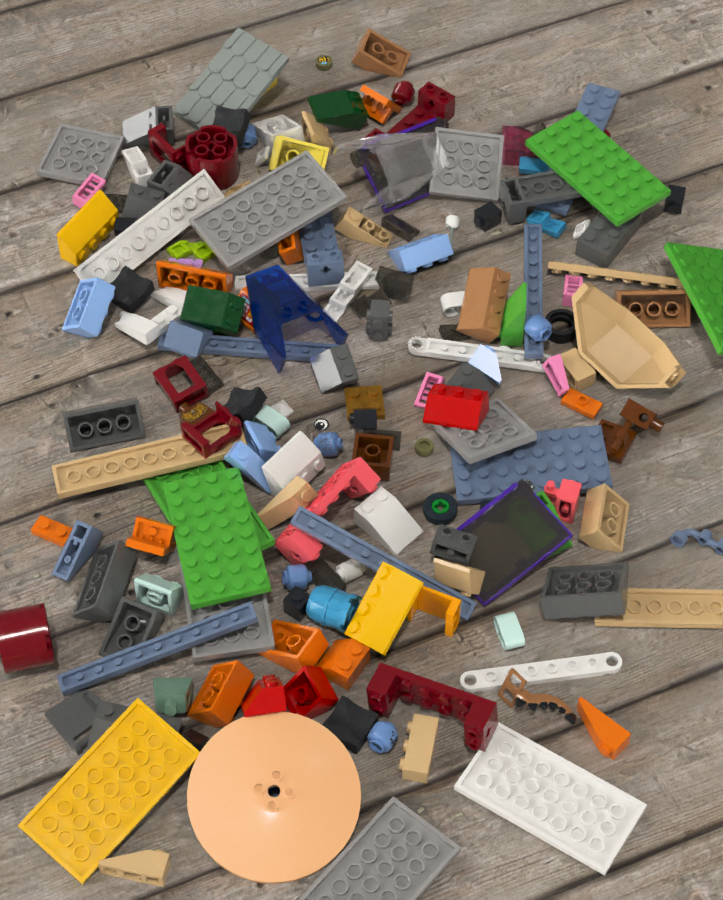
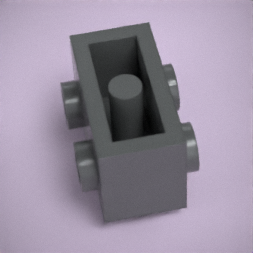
M371 300V308L367 309L366 320H369L366 324L369 340L388 341V334H392L393 323L389 322H392L393 311H390L389 300Z
M440 524L433 539L430 553L468 566L478 536Z

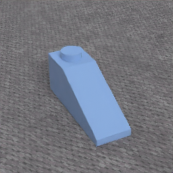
M242 441L234 443L223 459L233 467L240 469L243 475L269 494L270 489L261 468L265 462Z

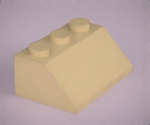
M606 484L587 490L579 538L591 548L622 552L630 504Z

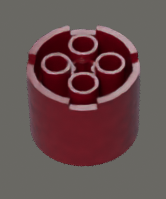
M219 125L202 126L200 130L187 136L185 141L187 171L195 176L205 169L220 191L231 187L239 177L236 136L227 131L225 127Z
M44 603L0 611V654L5 673L55 664L52 638Z

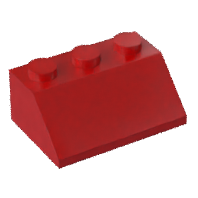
M434 383L427 396L423 423L477 431L489 412L488 391Z
M275 674L262 676L263 679L255 683L241 704L244 717L287 711L284 686L279 677H275Z

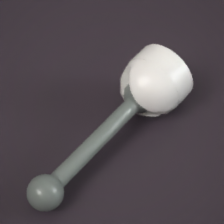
M449 215L446 217V227L450 230V244L454 253L453 235L454 230L460 225V218L455 215Z

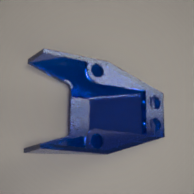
M278 264L246 275L245 279L253 328L278 373L282 372L286 361L281 327L284 323L306 316L313 323L324 321L336 344L343 345L346 343L349 334L319 302ZM318 313L320 316L314 318L310 314Z

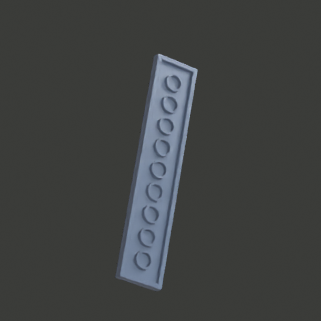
M588 83L576 111H580L604 132L620 97V91ZM575 198L534 205V207L567 216Z

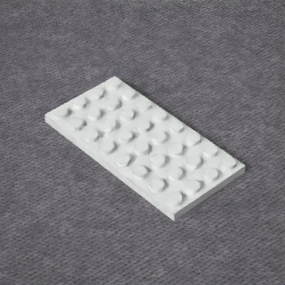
M499 722L486 751L478 750L454 786L455 791L604 876L647 807V804Z

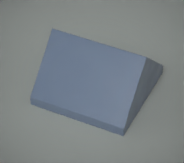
M172 320L169 323L163 348L197 360L212 336L213 331L182 320Z

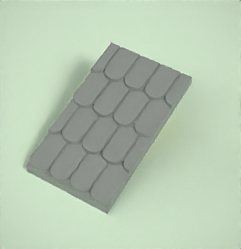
M238 27L223 44L222 49L210 61L208 67L190 86L189 91L176 104L173 115L196 130H200L202 126L213 124L217 106L229 109L242 108L250 112L259 99L278 84L277 76L289 62V57Z

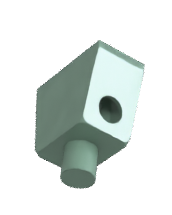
M193 677L153 678L156 712L165 713L167 716L187 712L193 699Z

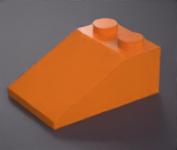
M274 619L271 625L275 650L258 654L291 672L297 673L304 665L315 666L329 647V643L320 628Z

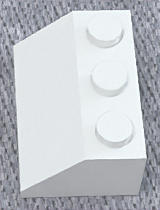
M299 431L261 468L271 495L276 496L296 476L309 483L326 465L321 451L303 432Z

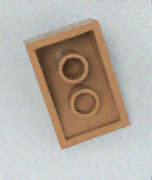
M368 29L360 39L351 62L366 71L401 78L411 53L373 30Z

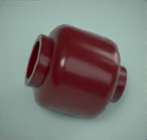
M408 81L398 82L394 86L391 98L400 107L408 106L413 100L415 89Z

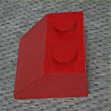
M304 665L284 685L286 705L290 713L299 714L310 719L326 713L339 700L321 667Z

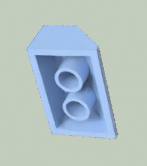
M433 234L388 251L389 256L399 271H404L407 274L417 271L416 268L420 266L423 268L433 265V261L438 260V262L448 260V256L454 254L448 234Z
M98 277L80 280L62 330L87 338L97 337L102 330L103 320L108 314V306L114 298L115 286Z

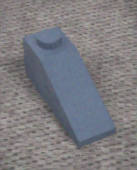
M76 520L52 575L69 582L96 550L104 532Z

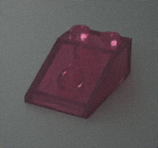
M502 126V135H504L502 165L519 166L520 156L540 159L525 145V140L537 133L520 126Z

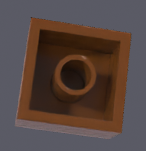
M356 433L352 460L361 457L381 480L389 481L394 452V436Z

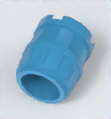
M316 586L308 599L306 613L315 622L345 633L360 605L359 600H362V597L353 593L349 594L337 587Z

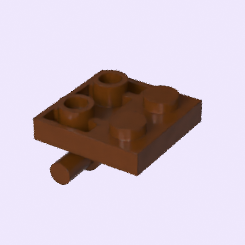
M601 419L599 425L602 427L607 458L621 464L633 444L637 432L630 430L632 422L626 420L624 425L620 426Z

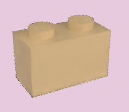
M576 347L560 354L568 384L572 389L581 391L595 384V368L590 366L578 353Z

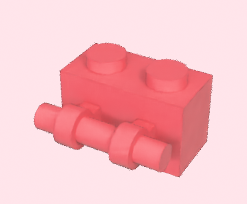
M562 479L559 489L555 487V483L552 480L548 481L544 486V492L553 503L562 522L573 524L579 506L582 483Z

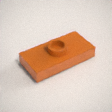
M569 388L561 400V405L593 420L603 407L602 402L572 388Z

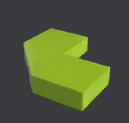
M180 240L167 248V253L172 258H176V260L187 258L192 254L196 259H202L203 263H206L216 257L204 241L192 243L188 242V240Z

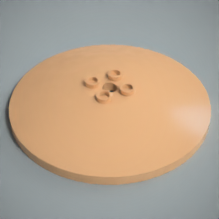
M289 712L242 717L222 728L206 743L199 753L190 774L187 790L190 822L199 843L206 853L228 872L249 881L265 884H282L298 881L319 872L329 865L349 842L358 821L361 805V787L358 772L350 753L343 743L320 723L305 716ZM271 787H277L281 792L279 796L271 797L268 794V790Z

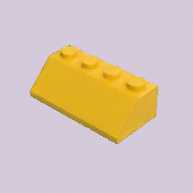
M98 190L56 234L60 258L77 267L87 259L88 255L98 247L103 239L108 237L115 227V218L119 217L118 209L103 191Z
M382 562L344 634L386 655L424 583L400 569Z

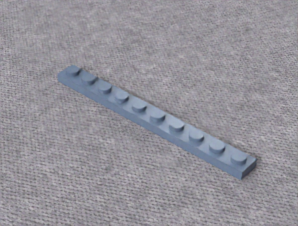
M524 224V283H527L525 322L531 315H543L542 224ZM524 329V358L543 359V341H534Z
M167 332L159 336L158 350L171 351L163 348ZM212 335L201 353L310 361V358L329 348L339 346V344Z
M300 505L289 523L375 572L378 571L382 562H385L422 581L425 587L460 599V618L466 622L477 602Z
M251 601L59 674L57 678L61 692L64 696L256 623L258 618Z

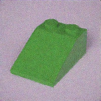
M522 283L505 302L499 336H497V338H500V346L522 347L526 316L527 283Z

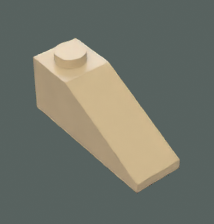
M296 476L258 513V516L269 530L293 516L299 505L306 508L318 494L307 481Z
M156 849L155 851L144 850L99 860L98 866L100 874L164 887L171 860L170 854Z

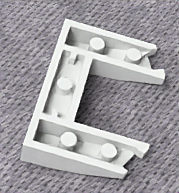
M167 286L154 291L150 297L168 306L165 310L151 320L122 311L119 322H115V327L148 345L168 330L170 321L180 319L187 291Z

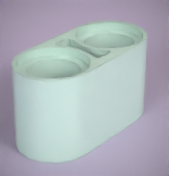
M264 405L253 416L252 422L266 425L269 432H273L275 439H278L290 428L287 418L268 405Z
M514 611L493 617L494 626L504 651L525 646V638Z

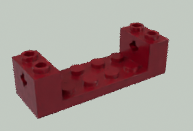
M428 81L418 90V105L387 133L375 128L365 137V145L432 118H439L442 126H444L454 117L455 96ZM435 129L398 144H393V146L391 145L366 157L386 170L394 171L435 134Z
M381 662L366 688L369 710L376 712L379 716L389 718L400 698L406 703H414L426 710L431 709L443 716L459 719L464 723L465 745L473 750L485 752L498 726L497 702Z

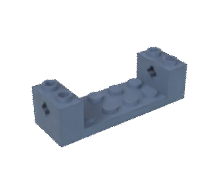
M331 210L299 229L309 287L338 284L344 278V260L342 250L338 249Z

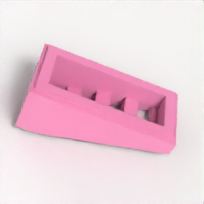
M91 173L72 196L73 204L82 208L98 190H102L106 180Z
M565 275L563 306L573 307L572 295L583 284L582 276Z
M558 354L548 358L542 366L558 397H562L569 390L562 357Z
M426 372L414 406L425 409L426 404L420 402L421 400L427 401V397L424 394L428 395L429 391L426 389L433 387L429 383L444 384V376Z

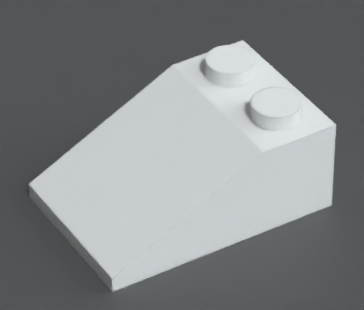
M283 114L252 123L265 147L270 146L271 153L275 136L281 135L305 142L302 126Z
M382 486L354 509V523L396 557L424 533L396 497Z

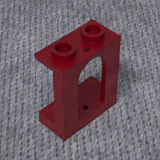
M163 123L149 129L150 155L161 165L164 159L160 155L166 153L171 162L180 165L187 171L185 145L175 150L167 142L166 126Z
M185 355L153 372L155 383L159 384L169 397L176 413L180 412L179 407L182 403L187 402L192 406L209 396L206 383ZM185 371L194 385L178 393L169 381V378Z
M218 401L215 402L216 411L193 426L187 421L180 424L182 437L205 459L242 436V423L240 419L234 417L226 406H222ZM217 424H226L230 427L226 435L212 444L201 435Z

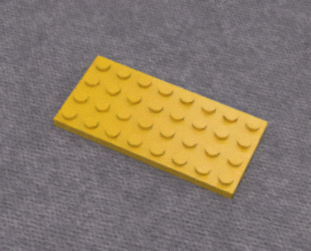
M137 698L18 824V827L83 885L99 868V860L107 859L195 763L200 752Z

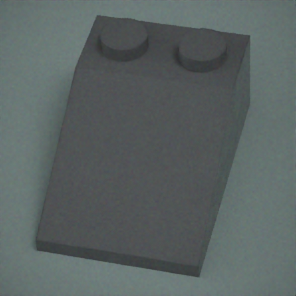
M122 597L98 654L106 657L153 639L159 630L165 613Z

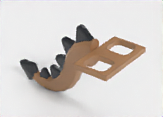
M514 668L510 669L497 694L510 708H514L515 704L518 707L528 705L533 711L536 710L537 706L544 710L548 708V705L552 710L558 707L560 713H566L565 718L570 723H576V714L572 713L566 703L550 694H531L526 689L523 690L527 681ZM513 674L521 680L519 688L511 682ZM505 688L513 694L512 702H509L504 697L503 692Z

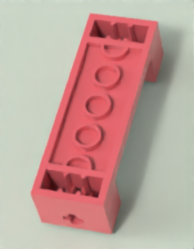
M361 457L348 461L335 471L317 492L318 496L305 509L321 517L328 511L326 507L339 498L338 494L341 490L350 499L362 498L367 493L369 495L378 488L377 484L381 478ZM290 524L275 540L274 545L292 565L305 564L310 560L313 562L320 556L321 553L319 551L324 547L319 540Z

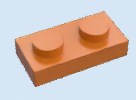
M40 515L30 530L31 534L64 547L73 528Z

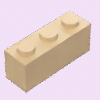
M414 713L413 721L408 722L407 733L410 734L409 740H404L403 752H406L405 758L400 759L399 770L402 771V779L421 783L428 782L439 726L438 717Z

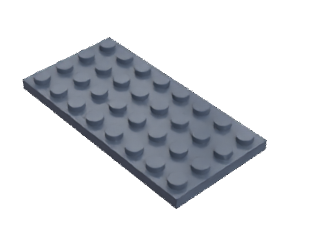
M601 425L535 431L537 433V440L469 464L450 445L457 505L481 503L482 500L492 501L515 482L518 484L522 480L535 494L544 491V486L550 480L554 481L555 487L559 489L562 479L582 483L581 493H587V490L602 484L608 485L613 490ZM520 494L514 500L525 498Z

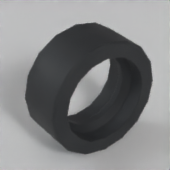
M555 309L546 315L545 318L551 324L557 321H564L572 326L567 331H558L552 328V333L548 338L550 341L565 344L576 338L574 313L572 311Z

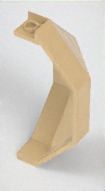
M583 283L572 295L578 353L616 389L671 388L687 373L664 341L629 309L591 283Z

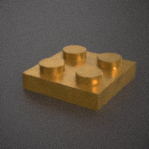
M382 385L344 388L348 422L349 413H353V408H376L377 420L385 419Z

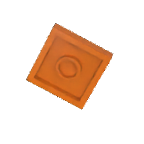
M364 84L362 85L360 91L365 93L362 101L370 117L385 125L393 111L399 114L402 107Z
M137 516L133 534L127 538L125 546L164 556L175 550L176 542H173L176 526Z

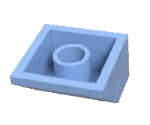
M248 420L244 421L247 446L256 452L266 463L281 447L276 445L273 432H269L266 425Z

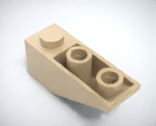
M350 206L340 216L334 228L350 239L383 248L388 247L393 234Z

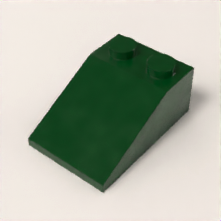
M341 90L313 95L307 98L316 122L360 130L369 117L362 98L356 91Z
M188 285L179 320L231 337L238 332L246 299L228 292Z

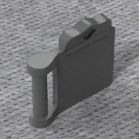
M88 689L81 693L79 691L74 692L45 713L46 719L77 755L82 753V749L88 745L90 734L79 742H76L74 739L92 727L100 697L94 695Z

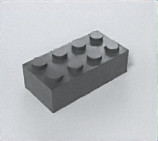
M600 212L577 240L575 255L599 267L608 268L641 227L643 212L618 227Z

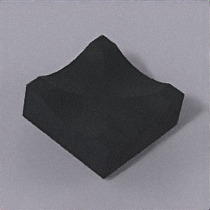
M217 106L212 125L225 127L227 131L236 136L237 144L241 146L252 115L247 109H229Z
M124 266L116 279L110 283L115 286L114 298L111 302L129 313H134L155 291L152 280L139 276L127 266Z
M234 387L228 402L224 406L244 424V421L253 420V416L262 408L267 396L260 387H255L252 390Z
M342 695L335 709L322 725L330 730L343 743L346 749L358 754L367 740L368 733L374 724L379 722V714L358 706Z

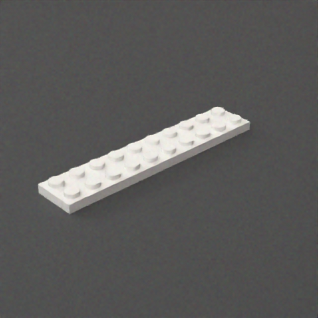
M203 169L73 271L80 280L98 277L111 283L116 279L124 266L134 270L191 225L189 222L190 218L221 201L225 196L206 170Z

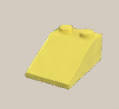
M281 135L275 136L268 170L276 169L306 150L325 170L329 148Z

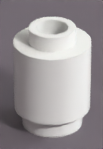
M351 558L336 566L335 576L338 581L346 584L363 575L366 567Z

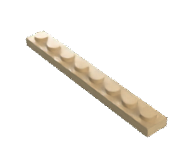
M551 260L548 262V268L553 273H562L563 270L569 271V275L575 276L585 273L590 278H597L600 275L605 276V280L615 281L616 278H622V282L633 283V280L641 281L640 284L651 286V283H659L658 287L669 288V285L677 286L676 289H684L680 279L676 277Z

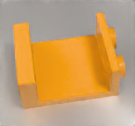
M422 586L407 614V621L411 622L417 609L445 619V635L452 637L460 622L461 600Z

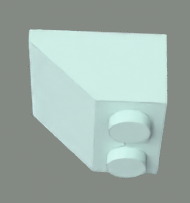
M148 573L134 579L138 603L174 616L184 598L183 586L177 582H170L158 575Z

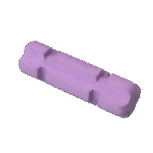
M169 258L168 260L203 267L204 265L202 259L193 261V259L179 258V260Z

